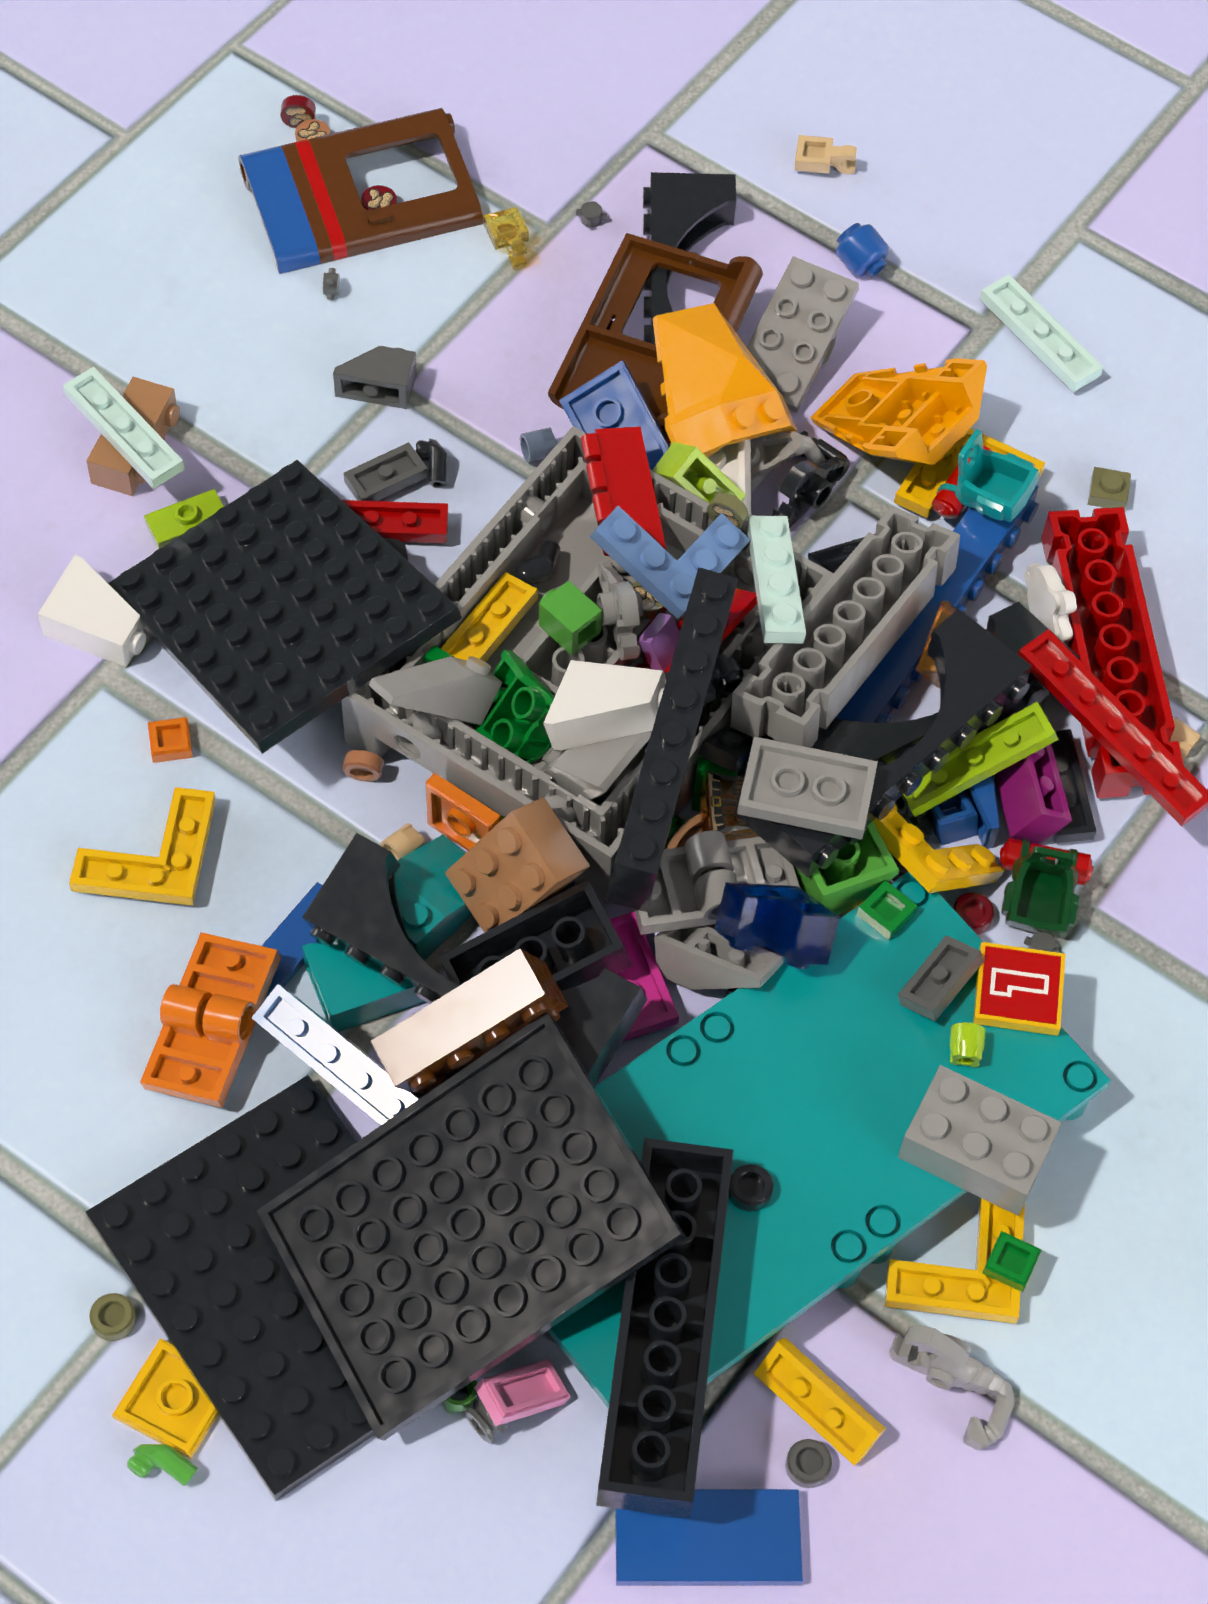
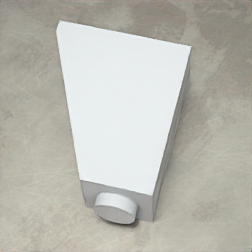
M74 555L38 612L42 634L50 639L127 667L133 656L139 655L145 645L146 634L143 632L140 615L82 557Z
M571 660L544 721L553 750L561 751L652 731L666 683L663 670Z

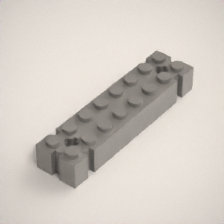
M891 506L877 522L876 534L874 535L869 532L803 609L806 629L804 643H774L758 662L757 676L749 673L732 693L730 727L753 738H761L768 735L774 741L811 748L818 740L819 727L826 729L932 599L935 585L942 586L954 572L957 563L960 534L934 523L929 528L918 524V516Z

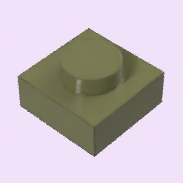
M1094 467L1087 505L1102 508L1124 507L1125 510L1128 501L1131 473Z

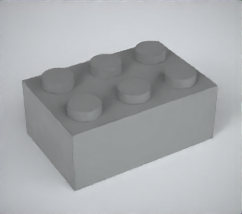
M940 1065L904 1136L898 1158L1019 1216L1062 1122Z

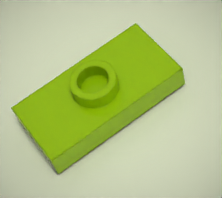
M215 489L148 513L144 515V519L158 549H160L224 506Z

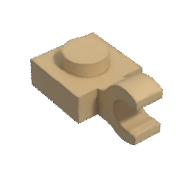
M799 135L795 171L830 173V166H833L841 173L854 174L857 147L852 145L833 146L834 138Z

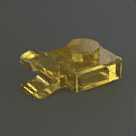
M514 207L483 215L484 227L495 250L506 247L510 264L514 270L527 267V261L524 257V254L527 253V248L524 242L529 241V230L518 208Z

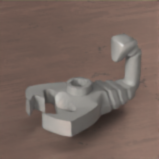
M791 431L789 433L779 432L778 434L773 433L750 439L751 492L763 482L768 472L782 466L784 462H789L794 456L804 453L807 460L795 462V465L808 460L814 463L825 461L823 454L813 439Z
M612 559L604 561L598 566L602 593L597 596V604L602 609V625H612L621 661L635 659L639 656L640 645H637L636 633L633 634V628L640 625L639 616H643L642 598L640 592H635L629 581L623 580L620 574H626L627 572Z
M910 1326L904 1339L899 1332L895 1335L889 1350L893 1361L927 1375L926 1380L938 1388L949 1390L952 1386L961 1387L964 1390L975 1391L981 1395L986 1394L996 1400L987 1426H982L981 1421L975 1416L970 1418L963 1437V1442L975 1450H980L990 1444H994L997 1439L1000 1440L1002 1438L1015 1402L1012 1385L1009 1382L1003 1380L997 1373H993L989 1367L983 1366L981 1362L970 1357L971 1347L966 1342L952 1335L943 1334L936 1328Z

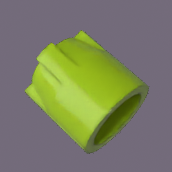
M967 1022L956 1023L951 1026L949 1045L951 1064L970 1067L979 1066L985 1044L986 1030L983 1026Z

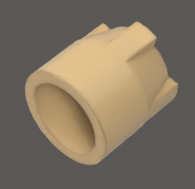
M1175 717L1173 719L1175 729L1170 742L1179 741L1182 758L1185 759L1189 751L1197 745L1202 735Z
M407 823L381 841V846L391 851L398 860L423 846L425 839L410 823Z

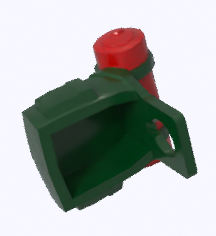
M1008 838L1000 849L1002 869L1012 871L1013 881L1007 883L1002 901L1001 914L1005 916V924L1033 933L1044 932L1057 936L1067 935L1068 929L1074 927L1079 907V896L1074 893L1077 884L1085 886L1093 873L1094 866H1092L1091 854L1081 853L1071 848L1066 850L1032 843L1027 839L1017 840Z

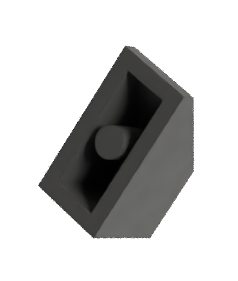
M378 346L335 367L333 372L335 397L407 409L417 376L416 352L403 348Z

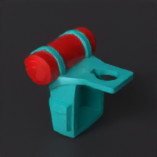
M976 429L960 451L958 465L945 484L940 485L936 493L937 495L931 504L940 516L948 519L957 518L961 511L969 507L975 508L977 512L991 518L1011 522L1030 499L1039 479V470L1034 467L1033 463L1019 458L1017 455L1010 453L1003 455L984 446L982 431Z

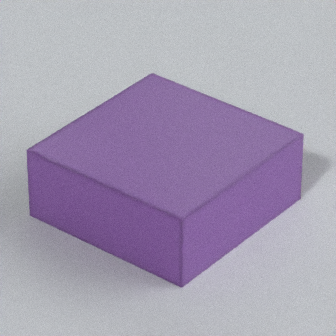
M659 613L637 640L651 669L663 670L664 672L672 662L680 634L672 615Z

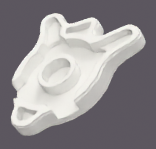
M1038 563L1028 565L1024 577L1028 589L1029 611L1068 646L1069 641L1073 639V630L1068 616L1076 611L1077 608L1075 594L1065 589L1056 569L1052 565H1041Z

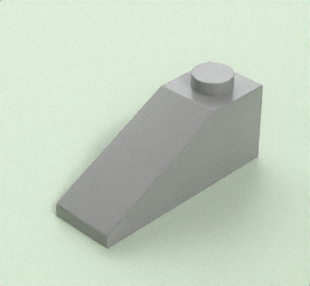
M450 656L374 677L371 679L369 686L390 705L482 725L502 682L489 672L491 666L485 661L473 656H469L468 660Z
M708 926L663 931L654 937L656 964L662 977L691 990L760 988L783 964L782 956Z

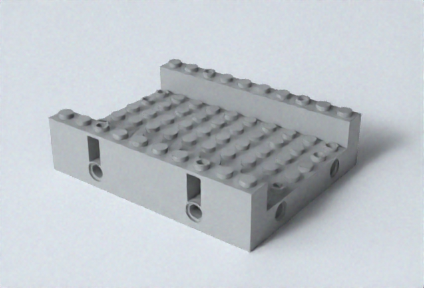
M574 426L567 432L434 584L458 606L462 619L378 676L425 664L424 655L433 645L440 649L504 572L515 576L516 568L520 563L539 555L542 544L550 540L556 542L561 549L554 572L549 579L534 584L533 587L538 589V600L486 661L491 666L489 672L493 673L501 661V654L505 649L513 651L555 696L571 660L636 667L638 663L645 664L643 661L645 655L641 647L638 658L621 661L612 625H601V633L573 655H570L539 627V603L542 597L549 590L558 589L567 581L575 585L598 606L597 596L602 593L598 566L604 561L613 559L610 556H605L602 548L589 537L598 525L592 500L594 495H592L586 469L587 463L584 459L581 437L586 434L585 432ZM650 470L666 549L670 555L678 560L713 523L707 513V507L710 503ZM744 523L740 530L748 537L747 524ZM748 542L721 574L738 578L737 589L756 593ZM793 551L803 610L834 573ZM629 573L620 574L623 580L629 581L631 585L636 582ZM758 604L745 616V626L742 629L737 627L734 632L730 633L722 641L718 655L727 654L736 660L743 672L742 680L749 673L757 676L758 662L774 645V643H763ZM668 610L663 614L672 615L675 623H677L685 615L686 611L679 619L674 617ZM640 617V625L633 628V634L636 633L637 640L655 618L645 619ZM370 681L341 700L345 743L356 750L372 752L382 758L391 747L430 772H435L504 817L511 811L544 797L590 865L589 868L574 880V884L577 885L588 879L598 899L609 905L610 902L606 900L613 867L649 740L607 791L589 800L580 794L577 797L552 782V777L541 771L546 764L542 760L543 757L529 764L478 733L470 722L390 705L369 686ZM716 691V700L708 702L703 706L674 815L678 816L693 797L698 757H702L698 755L703 741L731 723L732 694L724 695L721 691Z

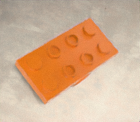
M200 933L180 985H170L163 996L160 1007V1020L163 1026L140 1081L144 1089L223 1108L256 1023L252 1016L264 1002L280 962L281 955L277 949Z

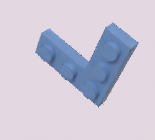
M619 506L589 536L677 619L687 609L698 567L721 573L750 541L740 529L721 513L688 550L676 560Z

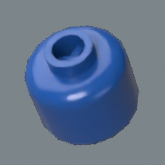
M855 223L838 237L837 242L839 245L836 249V254L855 277L868 274L871 278L886 267L887 263L884 259L889 253V246L871 224L860 225V223Z

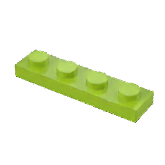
M1038 701L976 734L967 747L964 749L956 748L939 771L936 773L930 771L926 774L914 793L910 796L904 795L915 817L1059 740Z

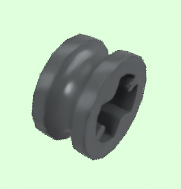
M481 1399L477 1401V1408L469 1407L464 1413L478 1435L490 1444L495 1439L494 1433L497 1431L503 1433L507 1430L508 1426L506 1423L495 1426Z

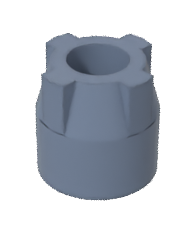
M551 427L520 435L521 451L527 463L545 459L557 445V439H555Z

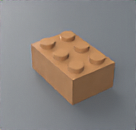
M542 797L511 811L454 863L445 874L485 933L556 896L589 868L590 865L546 799Z

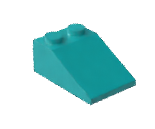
M443 834L398 859L397 861L401 866L395 873L396 893L401 918L409 939L418 955L424 961L472 916V913L445 874L465 852Z

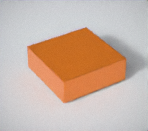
M187 717L147 722L153 763L193 758Z

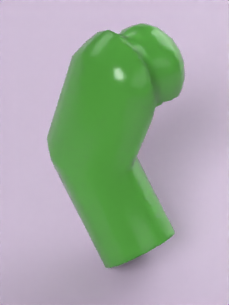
M140 1444L133 1449L134 1455L127 1461L128 1469L140 1478L147 1476L152 1468L164 1470L183 1486L188 1483L198 1467L174 1448L166 1444Z

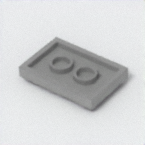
M754 737L737 814L862 840L878 761Z

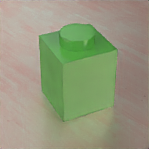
M567 581L558 589L549 590L542 597L539 603V627L570 655L576 653L601 633L602 609L570 581Z

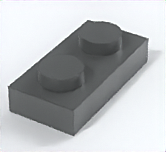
M408 442L344 472L343 475L345 484L356 500L379 501L428 478V468Z
M946 935L898 993L900 1005L936 1021L983 963L981 951Z

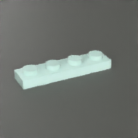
M1009 274L981 290L980 300L1072 392L1077 391L1101 376L1103 366Z
M94 366L62 385L64 395L153 489L185 470L182 458Z
M749 515L746 527L748 538L750 539L749 548L763 643L803 644L806 629L788 516Z

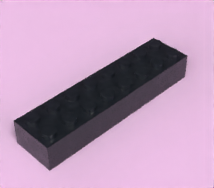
M644 1138L641 1163L686 1237L626 1277L596 1506L690 1519L696 1482L733 1149Z

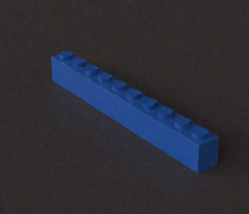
M1036 485L1026 506L1011 522L1000 521L985 514L983 515L977 512L975 508L967 510L953 530V532L960 534L956 569L942 586L935 585L932 599L835 718L871 723L890 722L889 714L893 708L897 710L902 708L910 693L908 687L913 680L918 683L928 668L929 662L927 660L929 656L927 655L932 630L957 609L966 613L967 608L965 605L969 599L973 602L977 600L985 585L983 579L988 573L990 575L996 573L1003 560L1002 552L1006 547L1009 549L1014 547L1021 534L1020 526L1022 523L1026 522L1029 524L1039 508V503L1035 502L1039 486Z

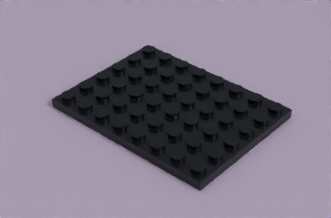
M298 460L283 467L270 478L251 488L247 493L227 506L220 508L216 513L195 527L188 529L184 534L156 550L152 555L132 568L125 570L108 583L140 615L142 626L262 754L462 619L458 606Z
M548 1012L533 1020L257 1210L377 1439L383 1441L686 1237L554 1017Z
M309 1075L85 1212L87 1219L169 1342L175 1347L183 1363L209 1402L213 1404L219 1417L275 1501L375 1435L257 1212L258 1209L356 1143V1140Z

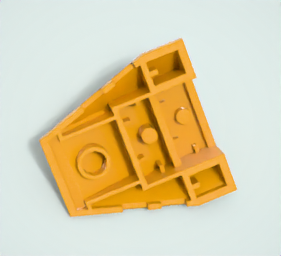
M715 303L656 315L653 318L657 361L662 363L664 382L660 385L661 395L666 397L668 416L664 418L665 429L671 444L677 442L696 446L706 457H710L726 445L773 433L798 432L783 396Z
M954 358L947 359L944 367L928 369L926 363L915 364L913 367L915 371L897 373L894 367L854 373L810 418L813 424L870 455L904 462L935 465L944 458L945 453L958 440L962 439L979 419L987 364L985 360Z

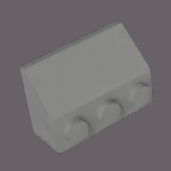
M652 731L561 751L553 750L551 747L542 758L546 764L541 771L551 776L552 782L578 797L580 794L591 800L607 791L649 740Z

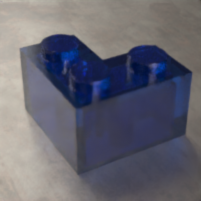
M725 882L714 930L728 940V945L734 949L752 951L753 947H766L784 957L786 964L799 969H808L810 964L828 965L840 917L798 886Z

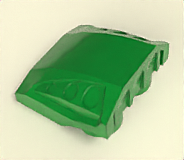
M505 649L501 654V661L492 673L502 684L482 725L471 723V725L478 733L531 764L543 757L552 746L544 726V721L555 696L531 672L519 656L513 651Z

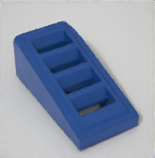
M992 775L964 790L978 814L977 835L982 846L987 849L993 848L1000 828Z
M965 791L925 811V813L929 811L932 817L934 833L941 845L966 839L977 834L978 814ZM956 807V808H954V809H951V810L942 812L943 810H947V809Z

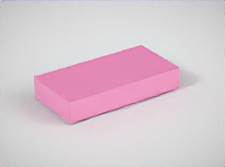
M550 1359L481 1379L474 1387L495 1426L562 1406L571 1397Z

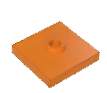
M435 772L426 781L428 825L467 851L500 822V815Z

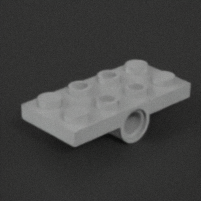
M794 256L750 339L747 349L783 396L788 409L797 413L818 370L826 366L836 342V334L859 291V283Z
M712 830L693 835L686 841L684 847L664 849L648 910L644 912L634 909L640 935L798 913L802 912L805 903L794 866L761 837L726 841L725 835L722 832Z

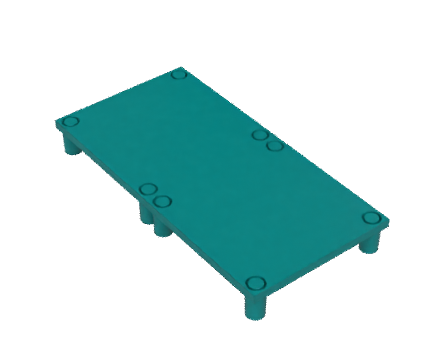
M909 872L891 883V885L918 905L917 910L890 940L857 915L858 907H856L783 957V964L760 988L736 989L595 1086L640 1161L642 1159L644 1138L733 1149L731 1175L740 1166L753 1164L764 1168L773 1180L771 1199L761 1210L753 1212L743 1211L731 1202L728 1195L707 1384L836 1288L845 1289L853 1286L863 1268L870 1263L880 1264L885 1262L891 1256L894 1245L967 1192L898 1158L904 1136L940 1065L1060 1122L1063 1120H1075L1082 1116L1089 1101L1108 1088L1111 1081L1062 1027L1058 1036L981 1025L986 1031L984 1051L982 1053V1060L979 1061V1066L970 1067L950 1063L951 1026L962 1022L973 1023L977 970L936 1021L900 1005L898 993L946 935L978 950L983 941L938 892L929 893ZM626 1278L548 1330L549 1334L608 1409Z

